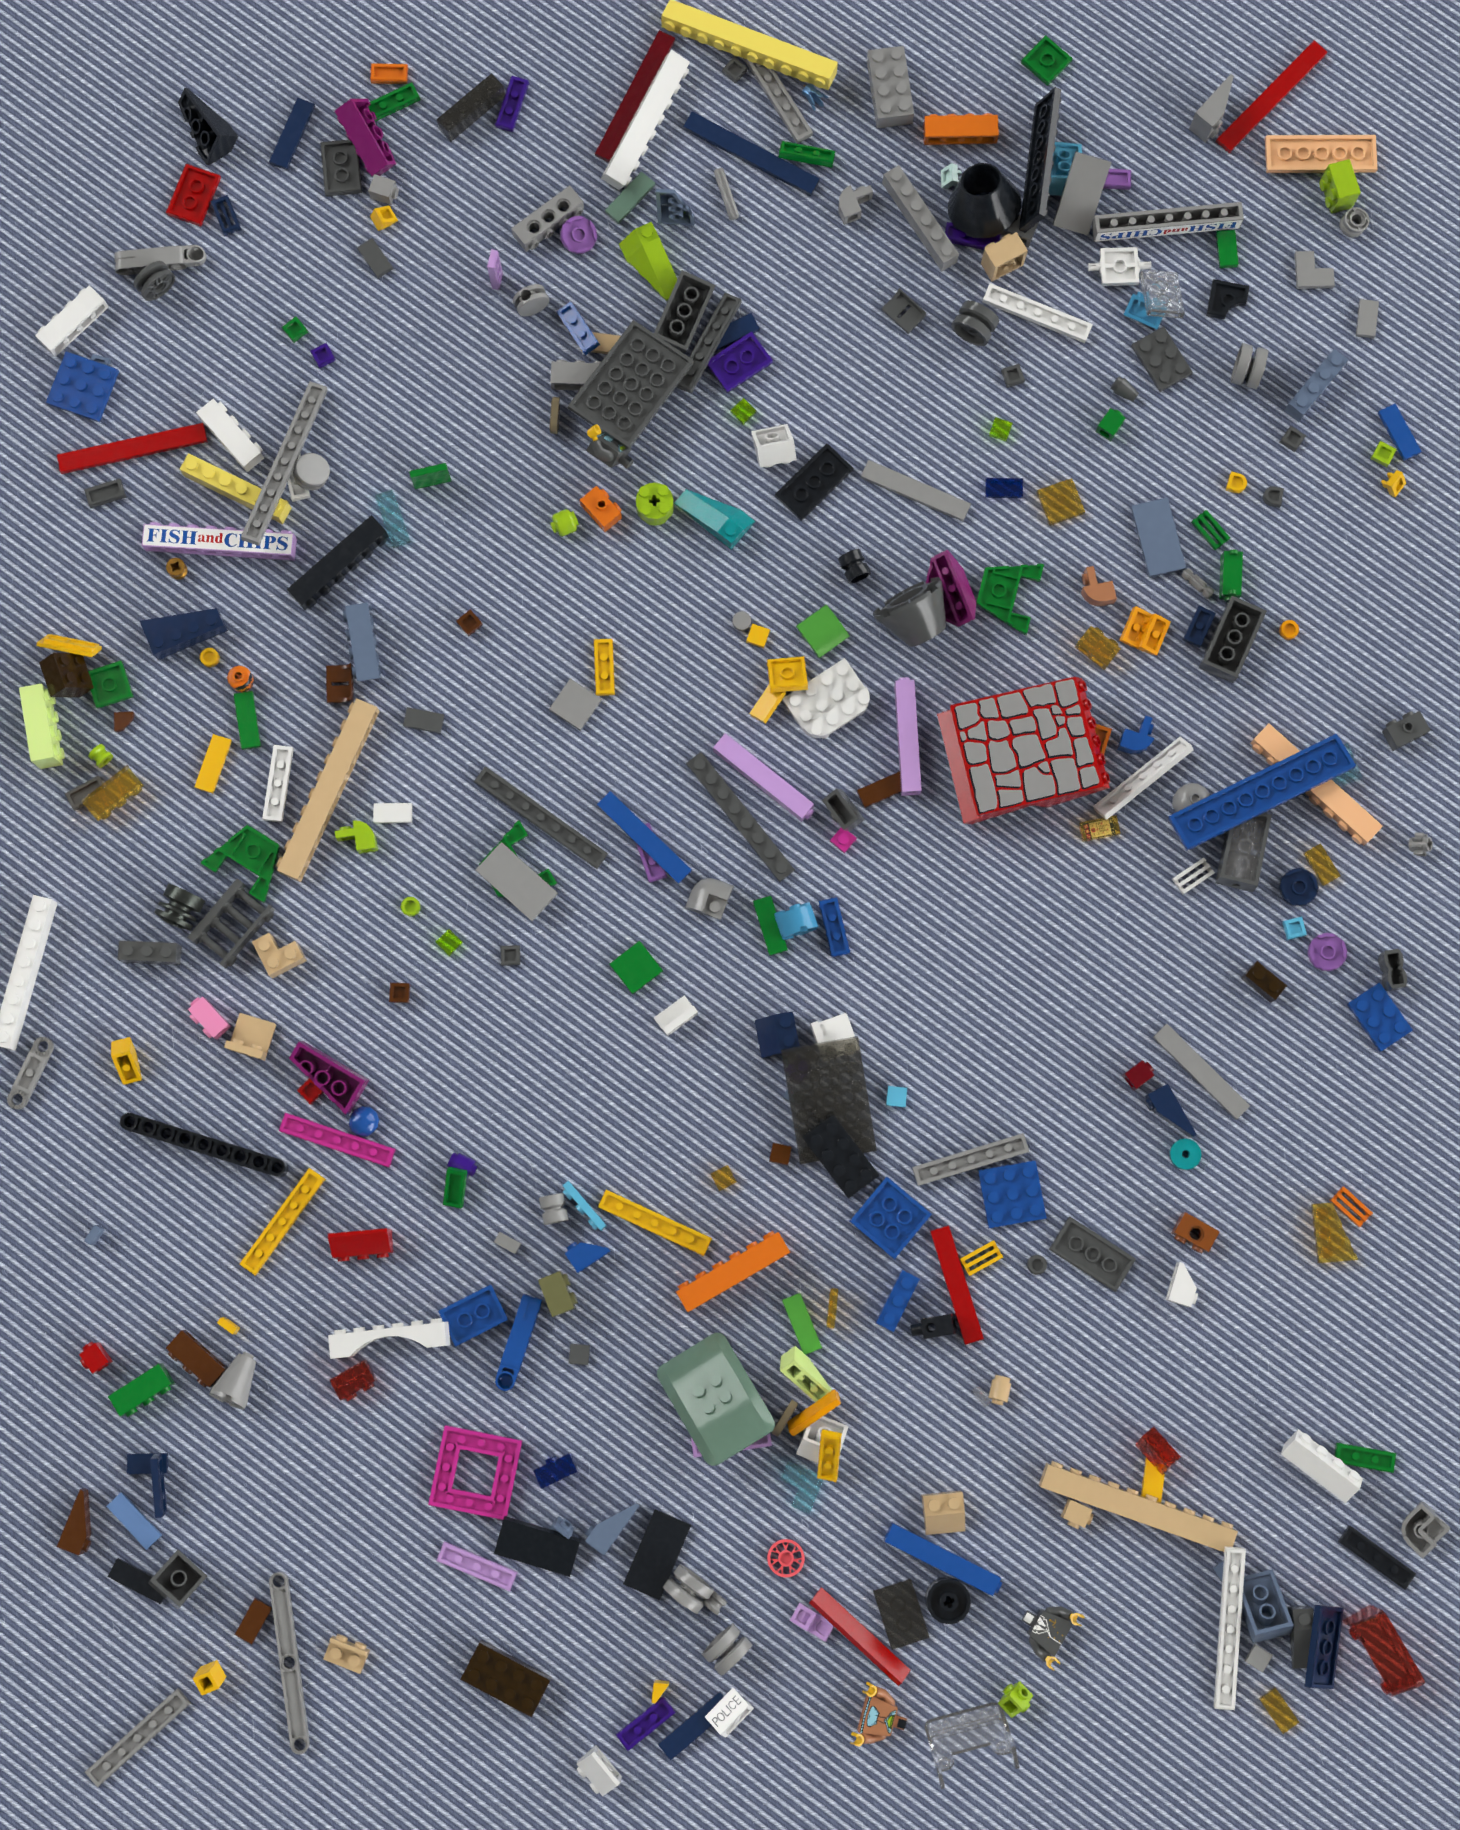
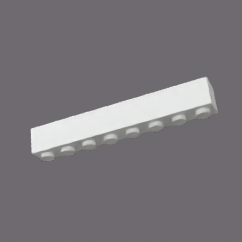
M673 50L665 56L601 177L602 180L618 190L629 185L632 179L630 177L631 172H635L640 164L638 161L640 155L644 156L646 153L648 140L651 141L657 132L654 130L656 125H660L665 117L663 112L671 106L673 93L676 95L681 87L679 84L681 78L684 79L689 72L687 67L690 62Z
M36 895L32 897L0 1009V1047L16 1051L57 907V902L49 898Z

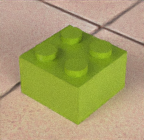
M1350 159L1327 166L1319 182L1320 189L1325 194L1326 207L1330 209L1331 214L1353 208L1361 191Z

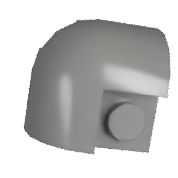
M713 878L702 879L691 890L685 909L721 921L734 886Z
M1423 1501L1406 1516L1401 1528L1403 1539L1422 1559L1437 1546V1542L1450 1530V1526L1435 1513V1510Z

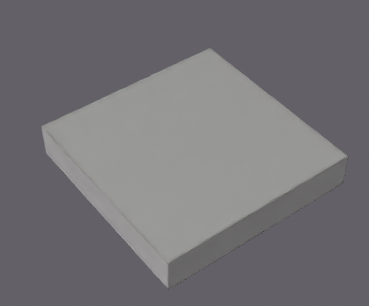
M570 678L549 708V711L581 731L602 699Z

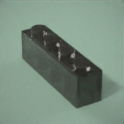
M491 73L436 119L439 130L450 142L453 141L504 98V86Z

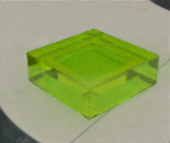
M743 398L730 410V413L744 425L757 413V410Z
M995 417L989 436L1007 441L1013 423Z
M448 929L436 941V944L450 956L463 942Z

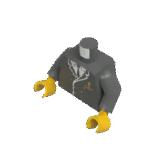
M1062 1606L1047 1607L1045 1610L1040 1609L1037 1616L1027 1610L1022 1621L1031 1626L1027 1632L1030 1636L1029 1643L1034 1653L1046 1663L1048 1668L1055 1671L1051 1667V1663L1056 1661L1060 1664V1661L1055 1658L1056 1653L1072 1625L1082 1626L1077 1623V1618L1085 1617L1083 1614L1074 1613Z

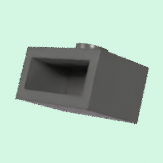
M1410 711L1402 716V720L1397 722L1394 719L1386 724V728L1382 733L1392 751L1431 731L1420 711L1416 713Z
M836 788L822 800L831 812L830 816L832 819L838 822L845 831H851L865 820L842 789Z

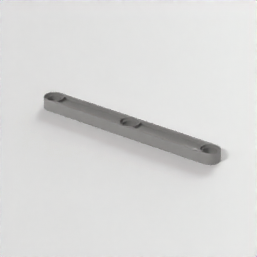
M276 1572L269 1579L290 1747L295 1754H303L310 1746L289 1579L284 1572ZM277 1575L284 1578V1584L281 1587L274 1585L273 1579ZM286 1657L294 1659V1667L287 1668L284 1665ZM297 1739L305 1741L306 1746L303 1750H298L295 1747Z

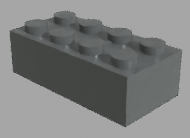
M1231 596L1199 665V669L1234 683L1239 676L1267 611Z

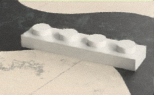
M273 746L262 817L265 821L283 822L293 747Z

